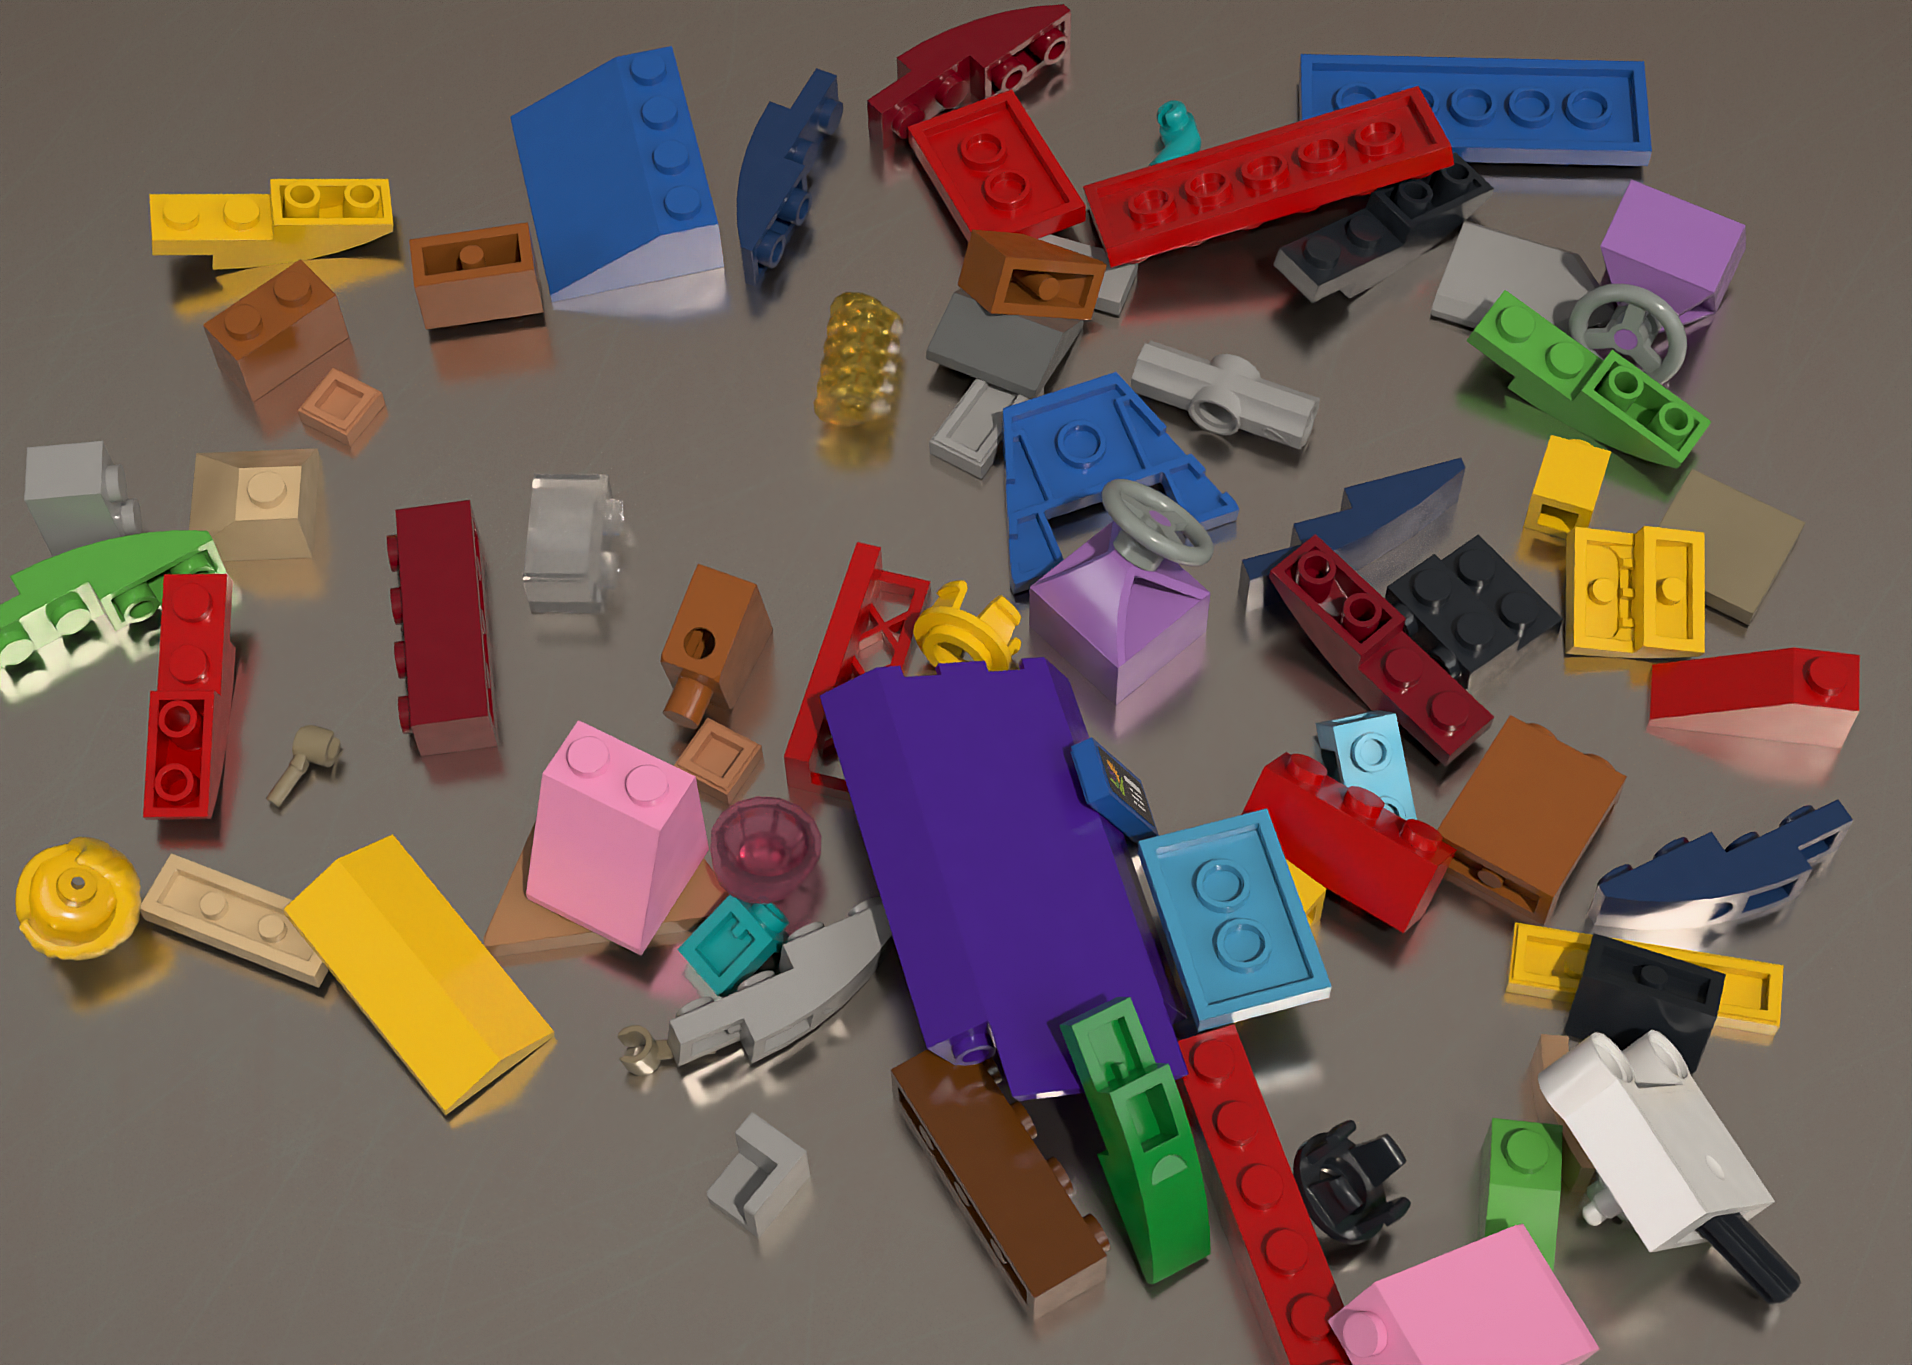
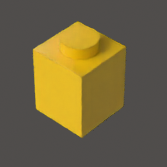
M1551 435L1532 492L1523 527L1566 539V534L1574 527L1588 528L1611 451L1594 447L1583 440H1568Z

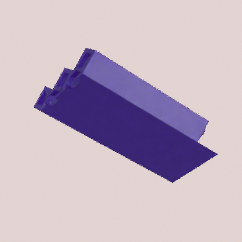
M1045 657L1021 658L1018 663L1020 670L988 671L985 661L938 663L935 668L937 675L904 677L901 666L876 667L820 695L927 1049L955 1066H967L989 1059L995 1054V1048L997 1047L1012 1097L1019 1101L1085 1093L1059 1025L1116 997H1131L1155 1062L1168 1063L1174 1080L1189 1075L1172 1026L1186 1019L1187 1015L1124 835L1087 804L1074 765L1071 746L1089 739V735L1069 679Z

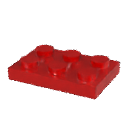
M1012 89L908 126L910 146L968 242L972 229L1019 233L1039 239L1086 221V205Z

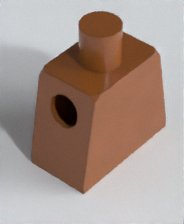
M701 564L697 565L661 654V665L673 688L663 714L671 721L687 728L697 729L708 704L723 709L734 707L773 630L757 584Z

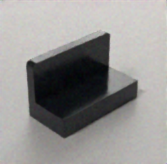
M1593 933L1564 1032L1569 1036L1585 1040L1595 1032H1599L1611 1039L1623 1051L1650 1030H1655L1664 1035L1676 1047L1686 1062L1690 1074H1693L1698 1069L1717 1019L1726 974Z

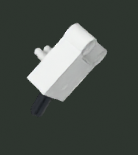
M1650 1030L1621 1051L1611 1039L1602 1033L1595 1032L1538 1074L1539 1086L1546 1100L1564 1119L1599 1173L1598 1180L1587 1187V1196L1591 1202L1584 1206L1582 1211L1584 1219L1590 1225L1597 1226L1607 1218L1612 1219L1615 1216H1618L1621 1220H1629L1649 1252L1709 1242L1767 1303L1772 1305L1776 1303L1783 1304L1792 1297L1801 1284L1799 1275L1748 1222V1220L1775 1201L1690 1075L1682 1055L1664 1035L1658 1031Z

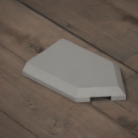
M1465 221L1437 290L1430 315L1476 328L1503 291L1506 290L1569 335V320L1574 306L1585 294L1600 287V285L1577 253ZM1607 303L1596 308L1588 319L1587 328L1607 326L1616 310L1613 304Z

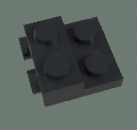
M1479 534L1442 560L1436 554H1433L1388 585L1385 599L1406 618L1402 631L1470 694H1473L1557 634L1563 618Z

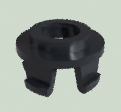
M1353 1120L1341 1122L1332 1127L1329 1132L1316 1134L1304 1141L1298 1148L1293 1163V1176L1309 1217L1325 1234L1345 1244H1360L1378 1234L1384 1224L1388 1227L1403 1218L1411 1206V1202L1406 1197L1386 1201L1383 1182L1407 1162L1399 1146L1389 1134L1379 1135L1375 1139L1356 1145L1348 1139L1357 1128ZM1325 1171L1333 1177L1321 1180L1320 1173Z

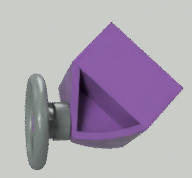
M1631 179L1600 246L1611 284L1589 291L1576 303L1570 316L1568 330L1571 338L1600 359L1602 358L1594 349L1614 348L1621 354L1630 355L1644 370L1645 374L1659 384H1663L1678 372L1684 362L1687 338L1683 325L1716 314L1745 252L1746 225ZM1617 302L1618 307L1606 328L1587 329L1588 319L1596 308L1607 303ZM1665 331L1668 339V352L1663 360L1650 346L1657 334Z
M1128 479L1111 480L1104 485L1101 491L1103 506L1113 521L1030 586L1029 626L1115 706L1206 632L1210 592L1179 564L1202 566L1211 560L1214 553L1213 543L1207 531L1188 511L1159 491ZM1175 531H1181L1193 547L1183 545Z

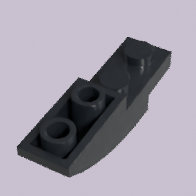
M1454 152V166L1434 171L1431 175L1424 178H1410L1377 188L1370 194L1366 208L1280 247L1274 266L1312 303L1338 290H1341L1348 298H1351L1392 275L1445 238L1491 197L1494 188Z

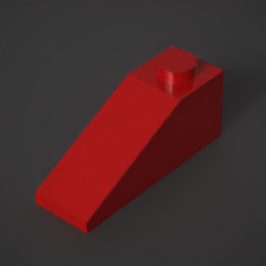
M1793 647L1652 664L1649 678L1647 726L1842 748L1859 713L1860 655Z

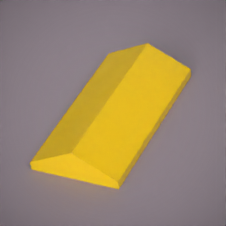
M393 834L335 860L284 908L285 916L445 1115L554 1037L553 1029Z

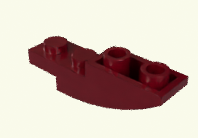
M1064 4L1034 6L986 16L944 31L896 57L897 81L867 100L869 138L884 151L900 139L908 138V126L933 118L945 109L956 107L969 93H972L981 101L1011 89L1013 91L1016 90L1024 79L1046 64L1056 63L1070 49L1071 10Z
M1316 534L1270 570L1269 578L1285 604L1316 647L1351 689L1372 711L1381 710L1396 713L1399 730L1403 727L1408 730L1445 767L1490 729L1494 716L1402 631L1406 618Z

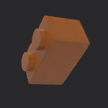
M528 222L409 239L414 288L426 330L543 313L538 266Z
M301 259L203 324L218 367L252 402H255L349 338L336 294Z

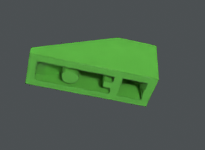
M1492 1118L1481 1147L1477 1241L1512 1226L1524 1224L1554 1272L1561 1195L1563 1125Z

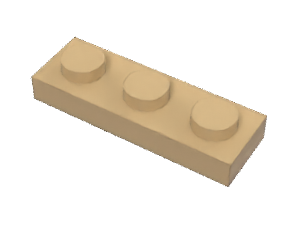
M170 854L141 903L140 912L147 921L315 987H320L329 971L285 916L284 908L293 900L175 854Z

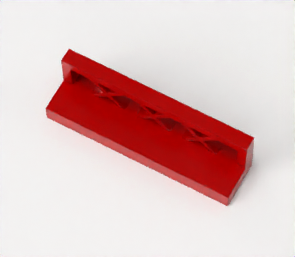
M861 542L856 543L784 754L788 787L852 802L845 779L819 773L823 759L837 752L833 738H831L830 728L820 695L850 681L852 672L855 677L866 673L857 660L859 651L881 640L885 642L893 655L891 663L884 667L901 666L904 675L915 641L914 624L926 608L931 592V581L884 571L882 568L881 547ZM882 590L912 597L908 611L884 622L875 608L879 591ZM869 621H871L874 628L866 631ZM901 631L897 642L893 634Z

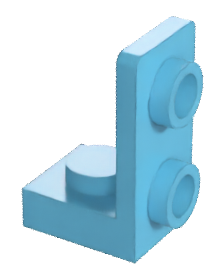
M1374 710L1315 723L1320 748L1335 751L1340 779L1343 785L1367 789L1383 800L1385 809L1405 820H1417L1396 713Z

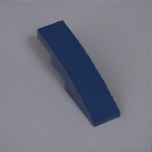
M1462 458L1346 487L1343 491L1340 512L1293 524L1289 548L1243 559L1238 594L1245 612L1247 613L1284 601L1269 578L1270 570L1315 534L1355 571L1414 537L1458 501L1466 468Z

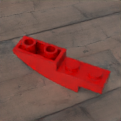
M164 574L157 691H150L143 808V818L146 820L212 818L226 752L236 648L230 642L233 580L228 574Z

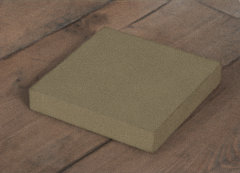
M1692 469L1658 527L1705 533V604L1749 625L1799 539L1806 522Z

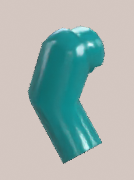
M1171 100L1160 106L1156 119L1161 125L1159 132L1165 148L1149 166L1198 152L1202 145L1195 118L1192 113L1187 112L1184 103Z

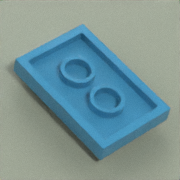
M1268 809L1139 841L1138 855L1198 1032L1329 998L1332 986Z

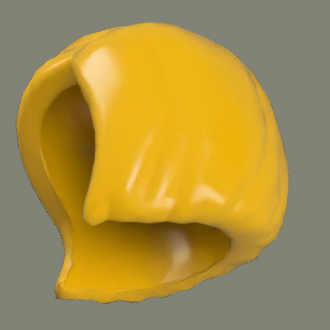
M75 837L68 844L47 848L36 854L24 866L16 888V915L20 922V931L25 936V939L37 952L51 959L59 958L63 961L70 959L81 961L100 957L115 949L119 944L124 943L133 934L139 922L141 908L140 879L133 864L119 850L111 847L103 840L92 837ZM81 877L85 883L83 885H76L72 879Z

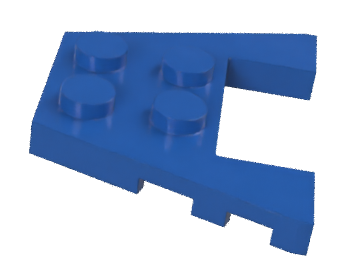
M1117 372L1003 408L1002 437L1010 587L1013 594L1030 589V586L1064 560L1048 519L1102 502L1101 491L1104 485L1114 479H1128L1146 486L1161 483L1167 496L1188 511L1205 530L1237 520L1239 507L1236 501L1227 491L1222 494L1206 477L1204 466L1192 453L1186 455L1166 433L1167 426Z

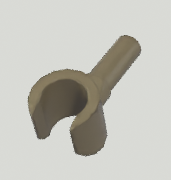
M314 725L301 727L297 731L292 747L293 758L288 763V768L265 798L268 802L279 808L302 774H305L310 762L328 768L333 765L341 746L340 740L334 737V732Z
M640 1025L625 1027L618 1033V1039L624 1046L636 1047L645 1045L644 1050L639 1055L619 1058L624 1067L634 1075L645 1076L651 1074L658 1068L661 1060H669L674 1057L667 1043L668 1039L655 1040L650 1032ZM713 1051L706 1055L716 1054V1051Z

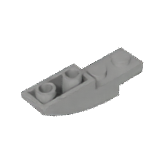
M874 897L856 905L848 912V918L825 927L822 922H815L793 932L787 939L788 943L782 946L779 962L781 974L776 976L773 971H764L743 981L737 988L738 992L715 1002L712 997H702L681 1007L675 1014L676 1018L669 1021L667 1041L677 1065L681 1066L739 1040L752 1064L791 1044L839 1010L870 979L895 944L881 897Z

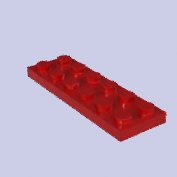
M1419 86L1091 183L1083 186L1087 206L1112 268L1125 263H1139L1152 255L1182 246H1196L1203 243L1206 239L1239 229H1253L1260 226L1263 222L1296 212H1310L1317 209L1320 205L1353 195H1367L1374 192L1377 188L1410 178H1424L1431 175L1434 171L1454 166L1452 146Z

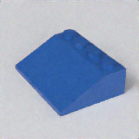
M672 46L615 57L510 117L552 302L724 267L719 223Z

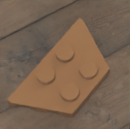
M535 821L483 938L484 946L493 957L611 941L527 898L526 889ZM704 858L655 935L696 930L730 895Z

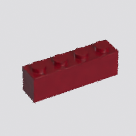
M470 500L396 509L397 534L387 535V552L391 571H400L401 587L390 589V598L395 625L403 624L404 640L394 642L399 679L407 678L408 695L398 696V712L402 733L414 734L421 757L496 747L497 735L480 538Z

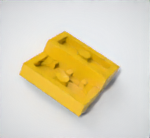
M1643 526L1636 533L1574 527L1566 534L1565 654L1618 658L1699 657L1705 653L1704 532Z

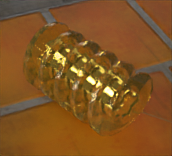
M845 292L835 297L830 305V319L827 322V338L823 346L824 357L820 363V378L817 381V397L814 400V412L821 421L834 426L853 427L864 422L878 421L886 418L891 411V399L889 397L894 392V379L892 377L897 372V359L895 357L899 354L901 348L899 337L903 333V320L896 312L884 307L881 301L873 296L860 292Z

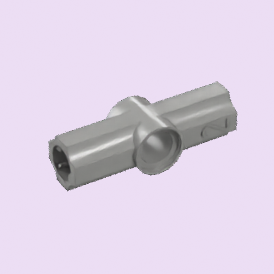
M1151 340L1148 344H1144L1137 358L1135 370L1131 378V388L1135 393L1189 411L1193 421L1211 433L1231 435L1237 432L1239 428L1297 449L1305 446L1319 409L1320 398L1262 379L1256 367L1239 356L1219 354L1210 361Z

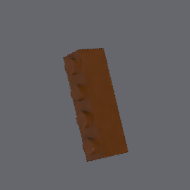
M927 1049L891 1069L893 1097L1034 1321L1106 1279V1252L1111 1250V1246L1103 1228L1091 1213L1082 1217L1069 1197V1195L1074 1193V1189L1065 1169L1054 1156L1045 1160L1032 1140L1037 1137V1131L1028 1112L1019 1101L1009 1104L997 1086L998 1083L1002 1082V1078L992 1057L974 1065L955 1066Z

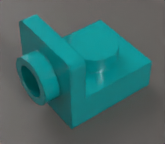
M731 893L677 950L718 997L724 998L734 994L738 986L750 978L774 952L781 953L783 944L788 943L789 934L784 929L789 925V921L777 906L763 896L755 900Z

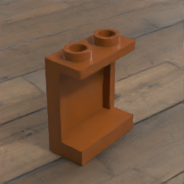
M1510 715L1437 829L1443 837L1442 841L1457 849L1446 873L1544 926L1554 910L1561 890L1606 815H1610L1616 807L1627 776L1616 771L1604 758L1595 754H1584L1557 740L1555 735L1547 728L1535 723H1525Z

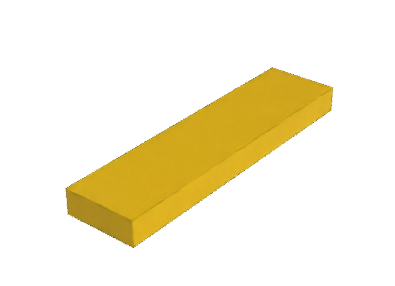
M1515 922L1511 935L1505 992L1572 1003L1593 935ZM1612 938L1726 974L1714 1026L1774 1036L1780 1027L1784 965Z

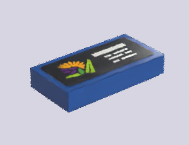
M1092 737L1071 746V755L1087 804L1137 844L1140 840L1159 836L1141 780Z

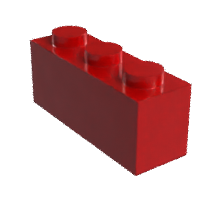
M1285 752L1264 766L1241 815L1268 809L1285 859L1325 888L1402 933L1406 932L1424 915L1457 849L1442 841L1443 837L1438 830L1419 820H1405L1385 809L1383 800L1367 789L1357 786L1347 787L1326 775L1327 769L1320 762L1303 754L1291 755Z

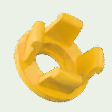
M956 580L944 584L936 593L939 596L932 607L924 610L914 624L913 632L916 643L931 665L936 668L938 663L970 662L960 658L962 650H965L974 661H985L988 671L1010 670L1012 665L1011 656L1016 654L1021 647V640L1019 638L1010 639L1015 626L1019 625L1021 620L1018 610L1004 596L999 595L976 617L960 610L968 589L967 583L964 580Z

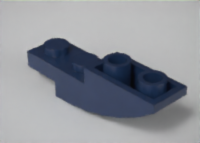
M816 68L791 108L769 101L756 124L743 159L736 198L741 261L745 283L756 287L767 268H774L779 263L784 252L788 234L794 225L800 226L808 216L812 204V194L807 190L806 175L811 171L815 163L818 146L826 133L832 135L836 131L843 114V103L838 98L837 75Z
M1839 799L1816 810L1812 805L1803 806L1785 817L1779 824V828L1762 836H1759L1755 831L1744 834L1729 844L1725 850L1712 831L1690 842L1686 837L1675 839L1658 850L1653 860L1634 869L1630 864H1624L1605 874L1597 883V890L1588 911V916L1594 925L1632 930H1672L1724 923L1767 911L1799 897L1813 869L1810 863L1839 849L1853 819Z

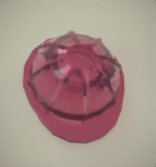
M760 796L738 801L723 811L712 827L710 853L713 871L721 887L731 896L747 903L768 904L783 900L796 891L814 870L821 856L822 836L815 820L794 803L781 798Z

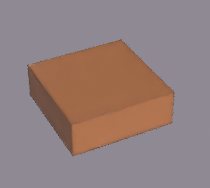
M332 368L298 409V413L302 423L351 447L385 405V401L381 391Z
M707 718L674 766L696 776L699 790L730 805L763 757L762 745Z

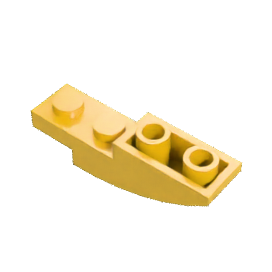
M270 179V194H149L152 255H212L213 270L253 268L296 262L300 259L302 261L341 252L393 232L389 179Z

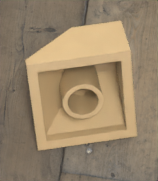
M318 449L196 453L189 530L208 531L214 540L222 561L312 558L320 457Z

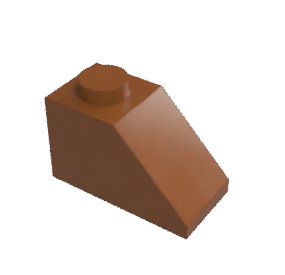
M972 229L957 285L988 312L993 314L1091 320L1107 265L1101 260L1025 234Z

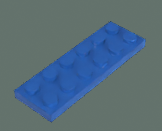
M1329 54L1300 55V121L1419 86L1452 146V152H1456L1466 162L1648 166L1652 146L1644 61Z

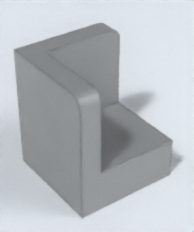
M752 1112L735 1132L739 1153L708 1189L707 1197L712 1205L759 1239L810 1177L807 1151Z

